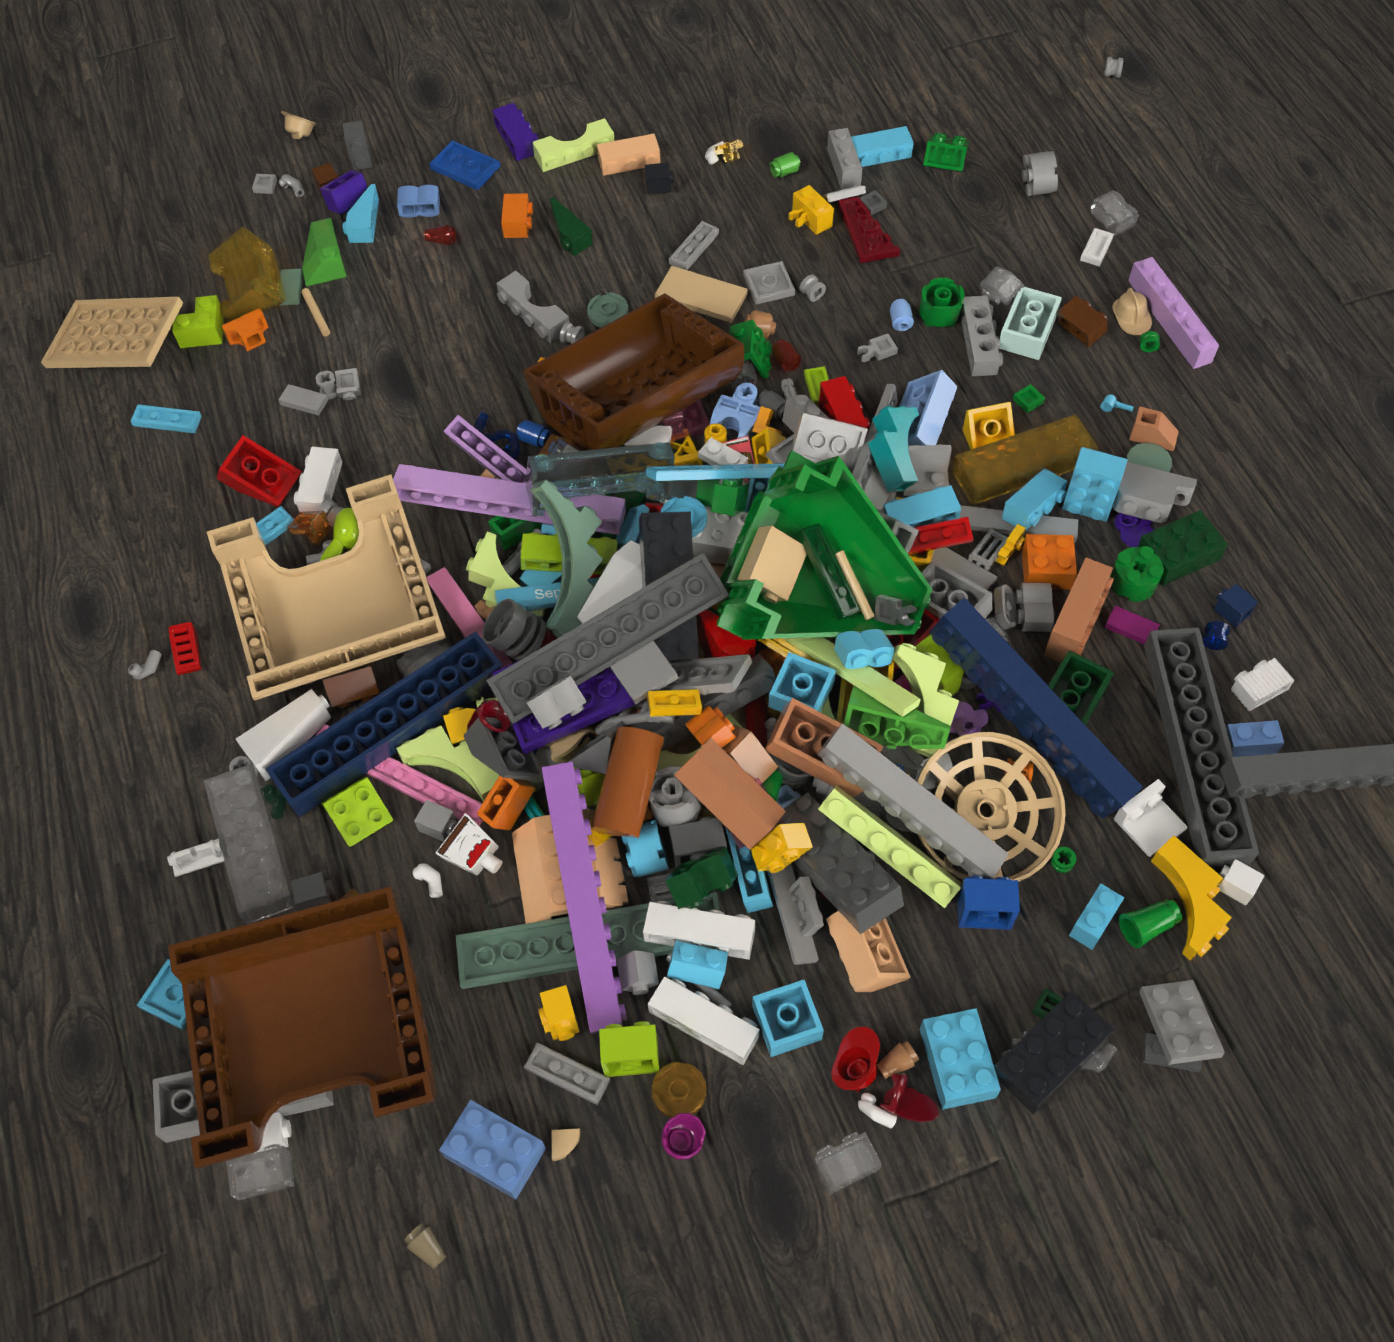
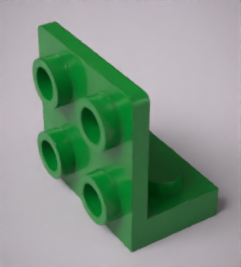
M936 132L935 135H931L928 139L923 165L963 171L969 141L964 136L955 135L954 138H949L944 133Z

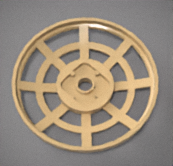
M977 732L951 740L945 745V749H938L927 760L917 779L920 785L923 786L925 777L931 771L940 780L934 796L942 800V795L947 786L957 795L954 809H952L994 843L996 839L1005 835L1018 842L1015 847L1007 851L1009 855L1005 861L1015 857L1025 848L1038 856L1035 862L1026 869L1008 877L1010 880H1018L1019 882L1032 876L1053 856L1064 831L1066 816L1065 800L1061 785L1054 771L1035 749L1009 735L994 732ZM982 742L1003 744L1022 754L1013 765L1000 759L983 757ZM972 743V758L958 763L948 772L936 763L940 757L950 750L963 744ZM1030 760L1045 777L1052 797L1037 799L1031 784L1021 773ZM984 765L997 767L1007 773L1000 782L985 779ZM973 766L974 782L963 787L953 779L960 771ZM1015 779L1024 789L1028 801H1015L1014 796L1008 789ZM982 803H986L991 807L992 813L990 817H984L980 813ZM1054 808L1053 830L1049 842L1044 848L1032 840L1038 825V810ZM1030 811L1029 824L1026 833L1023 834L1013 827L1016 822L1017 812ZM917 833L923 847L936 863L957 879L963 881L964 878L970 877L952 867L953 863L948 860L947 855L942 860L934 849L928 845L926 839ZM1001 867L993 879L1003 877Z

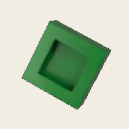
M1031 384L1013 396V401L1026 413L1042 405L1045 397Z

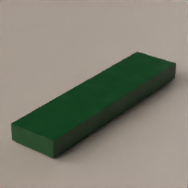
M820 523L799 530L797 534L838 620L860 612L861 609Z

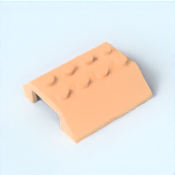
M588 808L582 810L583 819H592L596 810ZM550 815L535 817L512 832L526 924L551 920L552 916L568 914ZM587 835L588 845H594ZM610 837L598 847L594 845L597 860L592 861L593 871L599 870L602 885L601 887H596L598 898L604 897L606 910L621 908L629 903L626 886L620 885L625 881L621 862L614 861V859L618 860L620 858L617 839Z

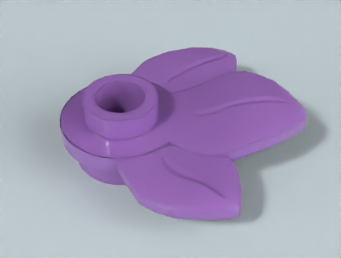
M959 702L949 733H956L961 737L981 732V728L988 722L987 712L984 709L974 711L968 703Z

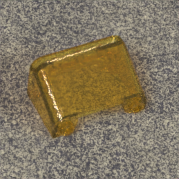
M241 227L208 255L210 269L216 275L222 276L225 281L229 301L223 300L220 303V312L225 318L235 320L258 308L264 311L277 307L286 301L277 261L272 248L246 228Z

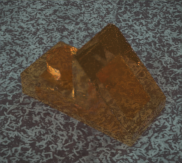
M324 511L300 512L287 527L292 534H305L316 546L330 531L327 514Z

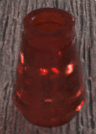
M443 225L425 229L424 238L427 242L449 246L456 241V231L454 227Z

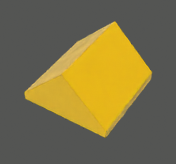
M1011 402L966 410L963 433L973 455L1016 446Z

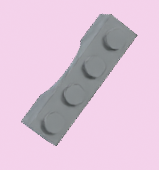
M514 271L496 283L498 299L503 304L506 303L515 315L523 318L529 327L532 326L541 338H545L551 344L560 338L563 325L566 322L570 323L569 316L556 305L540 307L529 302L531 298L529 281L521 274Z

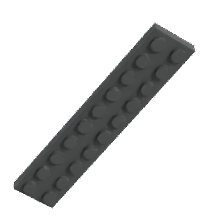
M702 553L486 681L511 723L514 724L533 713L526 701L557 681L570 675L577 686L614 663L725 599L729 594L705 554Z

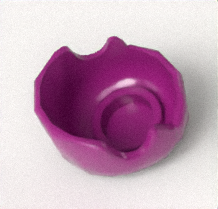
M678 1113L666 1122L662 1130L661 1144L669 1156L677 1160H689L701 1150L706 1131L698 1117L691 1113Z

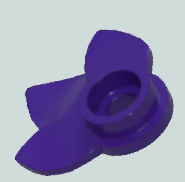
M1122 513L1118 514L1115 518V527L1121 531L1120 538L1130 548L1138 547L1142 535L1154 531L1150 526L1153 521Z

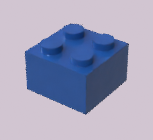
M970 876L964 878L957 897L958 927L1011 930L1020 911L1018 880H1010L1008 877L984 879L981 876Z

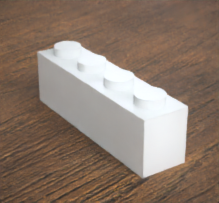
M666 901L650 902L643 935L645 942L674 946L675 941L679 940L680 942H689L691 945L711 947L712 950L716 948L719 951L721 949L722 952L727 951L728 956L750 960L755 933V920L742 914L730 916L718 910L706 912L700 911L696 907L688 909L687 906L678 909L677 906H672L671 903Z
M664 977L648 1003L649 1013L744 1065L759 1038L760 1029L756 1028L757 1024L746 1017L738 1018L725 1005L719 1004L717 1006L711 1003L710 999L699 991L691 992L686 989V985L675 978L670 980Z

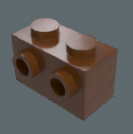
M1077 296L1073 297L1057 311L1058 324L1087 347H1090L1107 332V317L1101 311L1097 312L1088 301L1081 300Z
M371 663L323 678L331 707L338 706V708H344L351 705L352 701L358 699L362 701L371 700L376 697L375 694H379V686Z

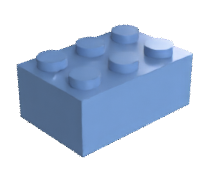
M472 1100L469 1101L439 1149L444 1158L515 1200L546 1150L543 1141Z

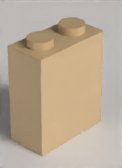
M773 526L759 527L737 580L756 579L764 583L760 594L764 595L763 599L770 603L776 604L779 601H788L807 555L805 548L801 543Z

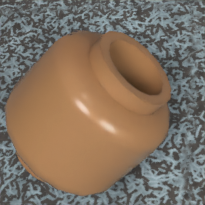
M754 310L751 314H747L745 322L754 320L756 325L762 329L766 340L770 334L774 335L776 322H773V317L770 313Z

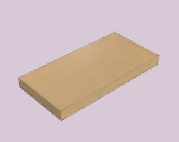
M671 266L656 291L655 298L666 293L694 312L732 323L748 294V289Z

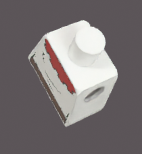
M466 813L436 852L445 861L474 875H478L483 868L494 874L502 865V861L494 856L499 846Z

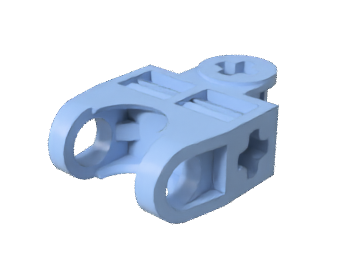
M742 383L736 388L732 398L721 395L713 410L710 425L721 424L726 429L736 430L739 433L738 438L748 436L749 440H751L755 435L752 429L760 407L757 406L756 386L751 383Z

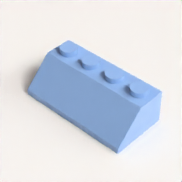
M943 370L908 382L899 407H916L919 416L910 425L908 446L936 445L957 389L955 383Z

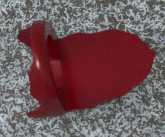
M494 699L486 700L472 714L467 724V731L478 717L484 726L495 732H505L509 728L511 721L499 701ZM485 717L497 718L502 728L493 727L487 722Z
M906 1074L892 1075L894 1087L886 1092L883 1099L884 1104H880L882 1108L901 1118L915 1122H929L939 1116L937 1105L929 1096L921 1094L913 1088L906 1087L908 1080Z

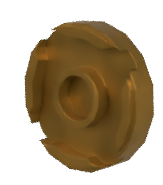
M672 1062L662 1067L655 1075L652 1084V1099L656 1108L665 1116L672 1118L678 1113H691L695 1115L703 1106L707 1096L706 1081L702 1073L694 1065Z

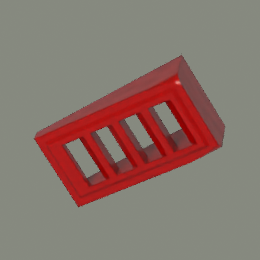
M186 622L168 627L177 675L202 670L197 630L193 623ZM192 651V652H190V653H186V654H182V655L180 654V653ZM194 659L193 662L185 664L181 663L182 661Z

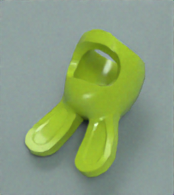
M352 508L341 509L336 515L333 526V541L322 554L320 561L341 555L345 549L350 551L357 543L359 528Z

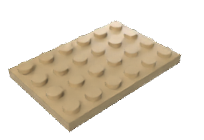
M180 297L75 300L41 363L45 368L151 367L183 302Z

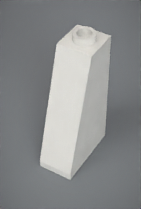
M311 689L237 737L236 741L264 780L267 781L271 777L266 768L306 743L331 718L327 711L330 705L322 694L317 696Z

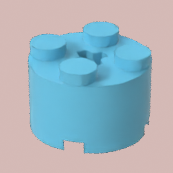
M656 819L642 823L639 838L622 836L624 845L626 844L627 862L632 870L633 877H642L669 869L663 840L660 834H658L660 830Z

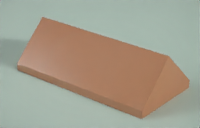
M711 737L674 774L748 849H751L768 834L786 812Z

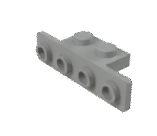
M790 864L777 873L767 871L793 963L795 965L816 963L819 958L812 936L823 926V916L818 908L815 898L816 892L811 884L810 877H799L796 881Z

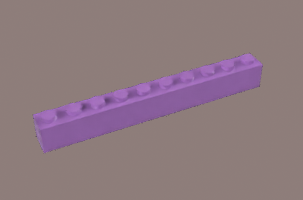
M572 761L541 768L590 1034L599 1033V1029L606 1028L607 1025H622V1021H626L627 1016L624 1004H618L617 994L622 993L619 977L614 978L612 967L617 966L614 950L608 951L607 940L612 939L609 923L603 924L602 913H607L604 897L598 898L596 888L602 886L599 870L593 871L592 861L597 859L594 845H588L587 835H592L589 819L584 820L582 810L587 809L584 793L579 794L577 784H582L580 769H574Z

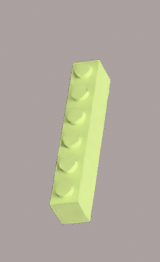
M836 785L818 808V810L945 908L960 890L961 881Z

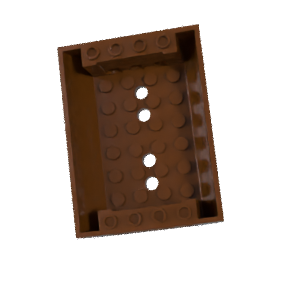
M664 293L523 370L532 397L546 423L589 457L593 456L597 460L737 379L744 365V345Z

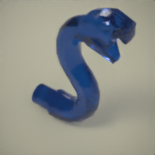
M481 412L474 423V428L492 442L499 439H508L510 443L502 450L510 452L509 456L516 459L520 452L518 437L508 430L485 433L484 428L489 416Z

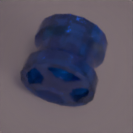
M1220 621L1207 623L1205 626L1206 635L1203 638L1204 646L1211 650L1227 648V636L1230 634L1228 624Z

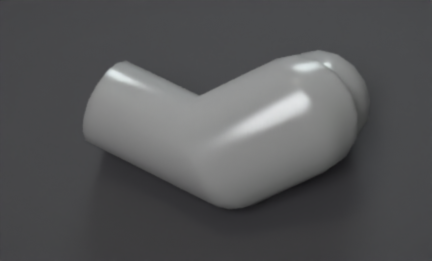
M288 174L281 176L282 178L279 180L281 187L288 188L291 186L297 197H302L305 194L300 180Z
M151 650L146 662L142 665L137 663L130 665L128 673L134 679L140 680L153 674L156 671L162 654L156 650Z

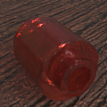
M786 340L777 341L772 347L773 357L784 371L796 370L800 365L801 356L790 342Z

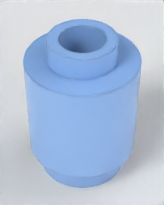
M904 299L895 300L890 307L893 328L897 331H906L914 323L911 306Z

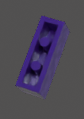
M511 103L492 110L495 126L515 159L520 161L534 156L533 141L539 140L536 133L533 134L530 123L524 120L521 109L518 110L515 104Z

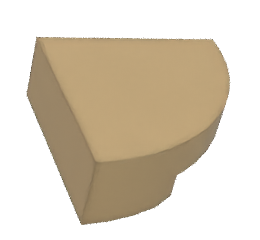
M580 1128L552 1130L553 1161L565 1158L575 1148L580 1139Z

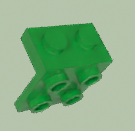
M754 320L730 326L729 335L744 345V360L751 359L762 378H768L769 370H771L770 354H772V346L765 339L762 329L756 325Z

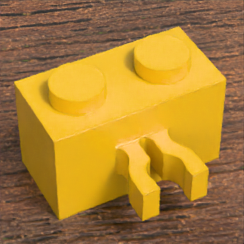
M808 185L793 193L792 211L789 212L788 219L790 221L796 219L795 226L797 228L805 223L817 235L833 226L834 208Z

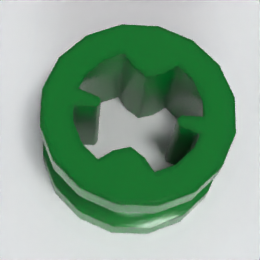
M1154 331L1143 333L1140 336L1141 350L1144 352L1156 351L1160 347L1159 334Z
M1068 847L1057 848L1051 858L1053 869L1060 873L1070 872L1076 863V855ZM1060 855H1062V858L1066 856L1069 859L1067 865H1065V862L1061 864L1058 861Z

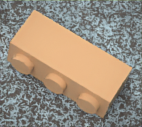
M655 134L597 144L598 160L603 176L645 168L647 164L660 163V149Z

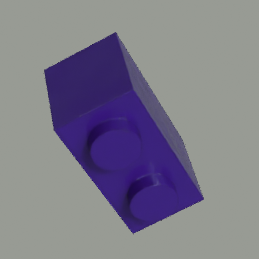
M350 170L321 187L320 190L329 211L344 214L358 201L368 187L362 173Z

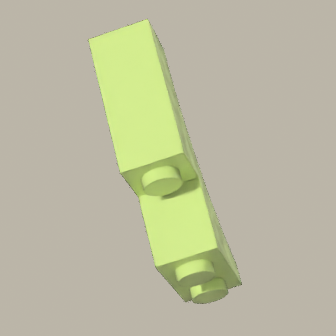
M487 531L484 539H479L475 549L477 553L474 558L471 557L469 559L466 570L469 571V581L487 587L483 600H486V605L491 608L497 605L495 590L518 588L521 586L503 568L496 550V535ZM547 608L531 611L535 615L544 618Z
M902 643V645L895 646L892 660L907 677L913 695L920 698V703L916 710L951 726L959 700L952 698V694L947 691L937 690L946 663L940 661L939 657L935 654L928 652L923 654L916 651L917 648L913 645ZM911 746L909 747V750L928 758L938 750L913 749Z
M442 726L431 728L423 735L413 740H407L400 747L396 748L401 761L407 766L431 765L458 774L471 784L483 802L499 777V774L471 754L466 741L461 742L459 746L454 748Z

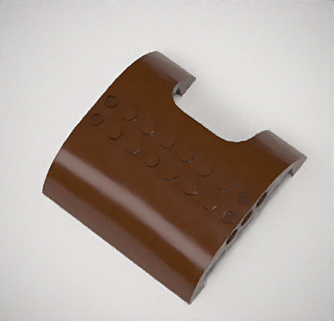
M391 886L168 946L171 972L182 983L200 1131L199 1136L191 1138L194 1167L196 1169L257 1152L262 1145L264 1130L272 1114L281 1106L306 1097L350 1085H364L369 1087L375 1118L435 1101L436 1088L433 1063L416 976L403 923Z

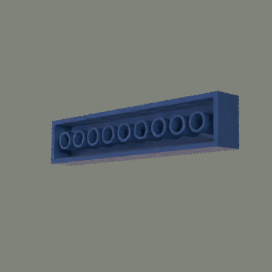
M965 597L945 613L929 633L932 635L934 642L946 650L950 659L955 664L960 665L966 672L969 680L976 683L984 691L985 697L1001 709L1002 715L1007 720L1012 721L1018 728L1019 733L1025 739H1028L1036 747V751L1054 766L1055 772L1068 781L1072 790L1077 795L1082 796L1089 804V808L1093 813L1103 819L1123 807L1143 788Z
M475 631L266 768V771L297 816L301 817L398 752L396 748L400 747L405 741L413 740L443 722V716L449 714L451 709L457 707L464 708L491 690L486 680L493 677V672L504 668L503 664Z

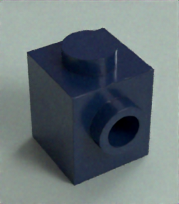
M1235 584L1229 590L1225 588L1216 597L1218 602L1214 610L1236 628L1253 613L1258 601L1246 590Z

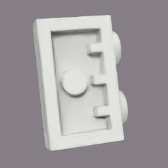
M1159 779L1130 799L1118 810L1114 818L1118 825L1149 857L1153 856L1173 835L1178 837L1187 829L1185 823L1162 801L1163 797L1161 794L1166 786Z

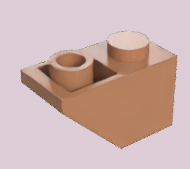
M1139 407L1129 440L1139 443H1154L1164 449L1174 451L1179 431L1162 412Z

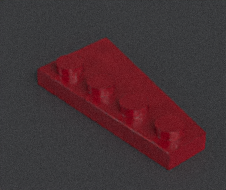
M858 196L838 201L839 210L860 263L900 256L898 246L892 244L890 236L881 230L879 222L871 217V212Z

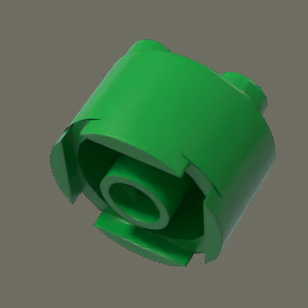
M935 278L930 280L928 285H924L921 293L919 313L926 326L953 327L957 324L964 301L962 286L959 284L958 287L954 284V280L949 278Z
M1148 546L1131 547L1123 550L1118 554L1110 577L1114 578L1111 585L1112 590L1118 596L1129 598L1128 601L1141 602L1149 599L1157 589L1163 575L1162 561L1154 553V550Z

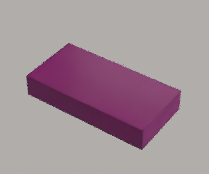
M1114 606L1104 628L1145 644L1150 631L1158 630L1160 624Z

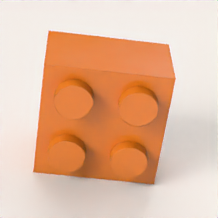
M1026 534L1022 547L1024 583H1051L1052 589L1071 590L1077 576L1074 536Z

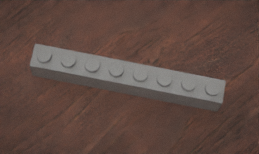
M841 724L831 734L818 752V755L827 766L836 768L843 774L845 780L859 786L864 790V794L868 798L882 804L887 813L905 822L906 827L910 831L919 833L926 839L928 845L942 851L947 855L951 863L961 866L968 872L969 876L993 879L1009 855L844 724Z

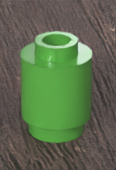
M793 152L773 159V162H770V170L775 178H782L799 170L800 159Z

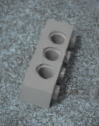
M988 296L964 297L960 317L971 376L997 375L999 366L1003 364V355L998 351L1000 346L999 336H995L996 321L992 320L993 305L989 304Z

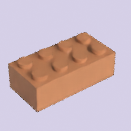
M1085 558L1052 630L1044 653L1045 657L1062 663L1069 650L1081 656L1114 578L1110 577L1113 570L1112 567Z
M792 698L783 707L765 746V750L833 787L839 786L854 798L864 791L856 784H851L845 780L843 774L836 768L827 766L818 755L823 745L841 723ZM849 728L881 753L883 745Z

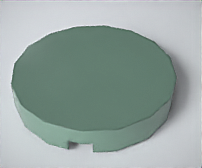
M612 292L602 296L601 294L596 295L587 306L589 320L600 328L629 313L626 299Z
M1154 443L1137 444L1130 449L1126 457L1128 459L1127 462L1170 472L1172 467V458L1163 447Z

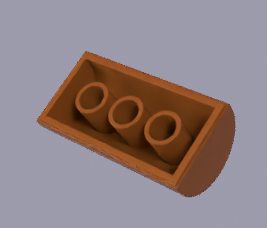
M634 727L617 728L591 826L593 831L599 834L639 838L664 737Z

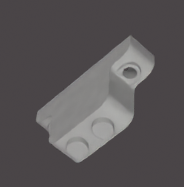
M1127 462L1112 507L1115 511L1122 514L1164 523L1168 519L1173 504L1186 506L1190 503L1197 479Z

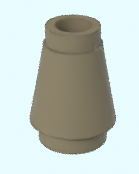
M423 1223L418 1225L404 1239L408 1244L407 1248L426 1264L430 1265L432 1269H435L447 1257L443 1253L430 1227L426 1228Z

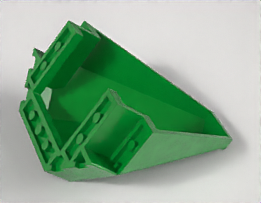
M791 450L787 455L783 468L779 466L768 480L767 490L765 492L759 491L754 498L721 575L720 581L729 596L717 603V612L721 613L717 620V626L741 637L742 640L837 637L838 634L846 631L861 633L870 629L882 630L885 635L915 634L921 626L923 612L931 600L930 595L933 589L840 456L814 463ZM820 523L834 554L844 550L874 616L876 596L883 594L901 599L902 607L908 605L916 607L915 612L907 613L910 619L915 620V623L909 626L901 623L894 626L874 620V618L866 621L862 611L838 620L808 555L805 557L788 601H779L774 604L764 600V595L760 594L764 583L756 579L737 580L758 528L773 526L802 544L797 532L803 528Z

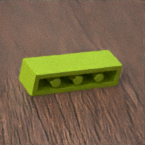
M535 532L523 534L521 570L562 572V554L557 534L541 535ZM608 537L590 538L587 544L595 547L598 551L597 554L603 558L593 574L602 575L611 557L617 552V540Z

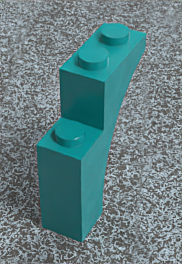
M886 406L879 410V414L872 419L878 433L867 444L888 492H902L918 481L908 450L909 428L912 421L919 416L916 407Z

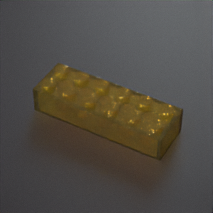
M1077 414L957 454L955 455L952 472L969 501L974 505L1022 488L1044 468L1056 475L1070 472L1075 469L1081 447L1097 451L1098 446Z

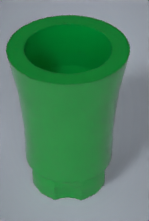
M1168 899L1155 902L1132 912L1123 913L1119 916V926L1123 936L1132 947L1137 949L1182 921L1179 906L1175 901Z

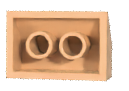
M839 911L826 919L830 928V934L835 940L840 959L845 965L850 984L855 992H873L911 978L886 918L862 934Z

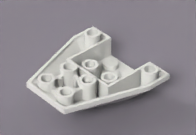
M631 540L611 557L577 616L582 624L642 589L639 544Z

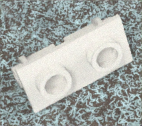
M221 838L212 839L210 842L178 852L174 851L170 856H167L169 865L173 866L175 877L226 861Z

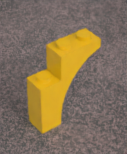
M1173 835L1155 853L1151 862L1167 876L1183 902L1187 916L1188 931L1182 954L1191 961L1197 954L1202 957L1212 947L1209 942L1214 937L1219 940L1229 930L1226 924L1232 917L1212 900L1220 892L1221 889L1218 885L1223 878Z

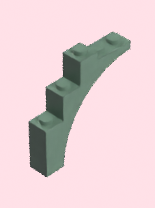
M543 480L534 483L530 491L545 508L559 538L562 554L561 587L554 610L546 622V629L556 638H559L582 624L577 616L595 587V584L588 581V579L603 560L597 554V549L587 544V541L602 521L597 517V513L592 508L586 505L575 508L574 503L570 499L563 497L557 491L558 488L555 484Z

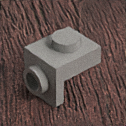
M357 368L335 371L336 393L339 398L353 400L356 396L361 395Z

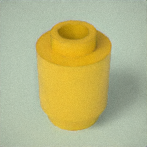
M711 424L706 427L704 432L705 444L710 438L721 443L727 442V430L723 425Z

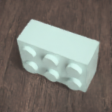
M1020 286L1003 326L999 349L1039 360L1057 317L1062 297Z

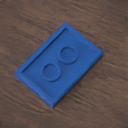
M452 140L429 165L431 170L478 190L500 167V161Z

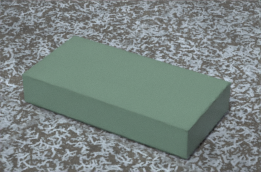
M302 269L281 270L277 298L279 305L300 304L303 279Z

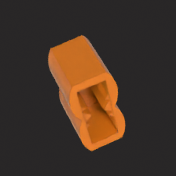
M707 705L702 709L701 715H695L685 723L686 727L701 745L711 737L723 748L735 738L732 733L735 727L717 707L712 709Z

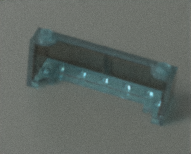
M658 442L646 445L528 456L525 485L533 517L545 515V508L530 491L534 483L543 480L555 484L558 488L557 491L566 498L645 490L647 497L651 496L652 493L658 495L661 503L665 502V499L670 500L673 496V480L655 481L646 476V468L674 466L675 456L670 443Z

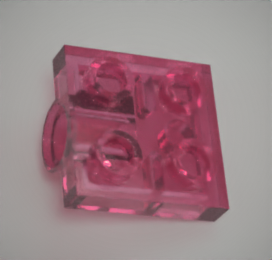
M700 400L661 422L662 426H671V442L685 439L687 436L692 437L704 434L706 427L710 425Z

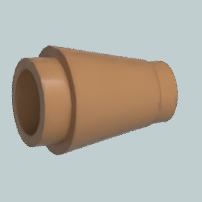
M908 1041L903 1044L899 1042L876 1066L883 1077L887 1079L893 1074H898L915 1067L914 1063L919 1061V1058Z

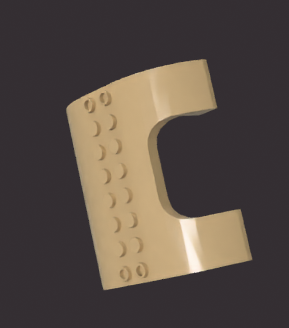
M392 475L346 488L352 510L358 522L359 535L357 543L350 551L307 566L286 569L277 565L269 556L254 517L207 531L212 552L222 569L251 675L246 677L253 700L265 698L446 638Z

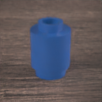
M527 419L524 422H520L516 431L520 441L536 447H546L551 437V431L546 426Z

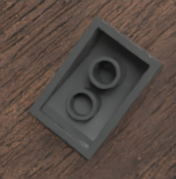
M478 717L464 734L471 754L501 777L544 782L541 767L533 751L524 754L511 722L505 732H495L484 726ZM485 717L487 722L493 727L502 728L497 718Z

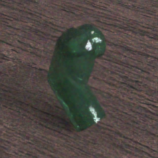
M271 784L265 785L261 793L264 799L272 806L270 816L273 819H282L286 799L279 789Z

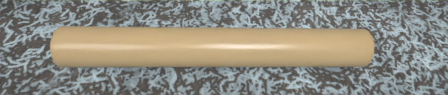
M308 288L303 289L301 293L322 335H330V330Z
M844 550L836 553L835 556L865 620L874 618V613Z

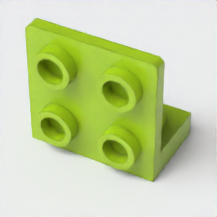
M368 777L360 779L321 803L350 847L393 821Z

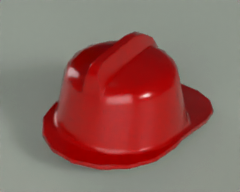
M856 1027L844 1036L831 1072L832 1080L837 1087L843 1090L860 1092L861 1089L867 1088L875 1080L880 1042L877 1034L872 1029Z

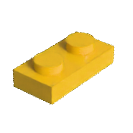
M699 689L648 691L647 700L650 717L701 715L702 705Z

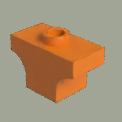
M260 308L221 326L229 344H240L245 347L247 352L266 343L263 332L269 327Z

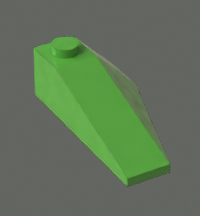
M331 218L311 222L302 266L306 286L347 277Z
M853 686L844 721L845 726L883 746H887L888 749H896L897 746H911L913 749H945L951 728L950 725L916 709L902 717L856 686Z

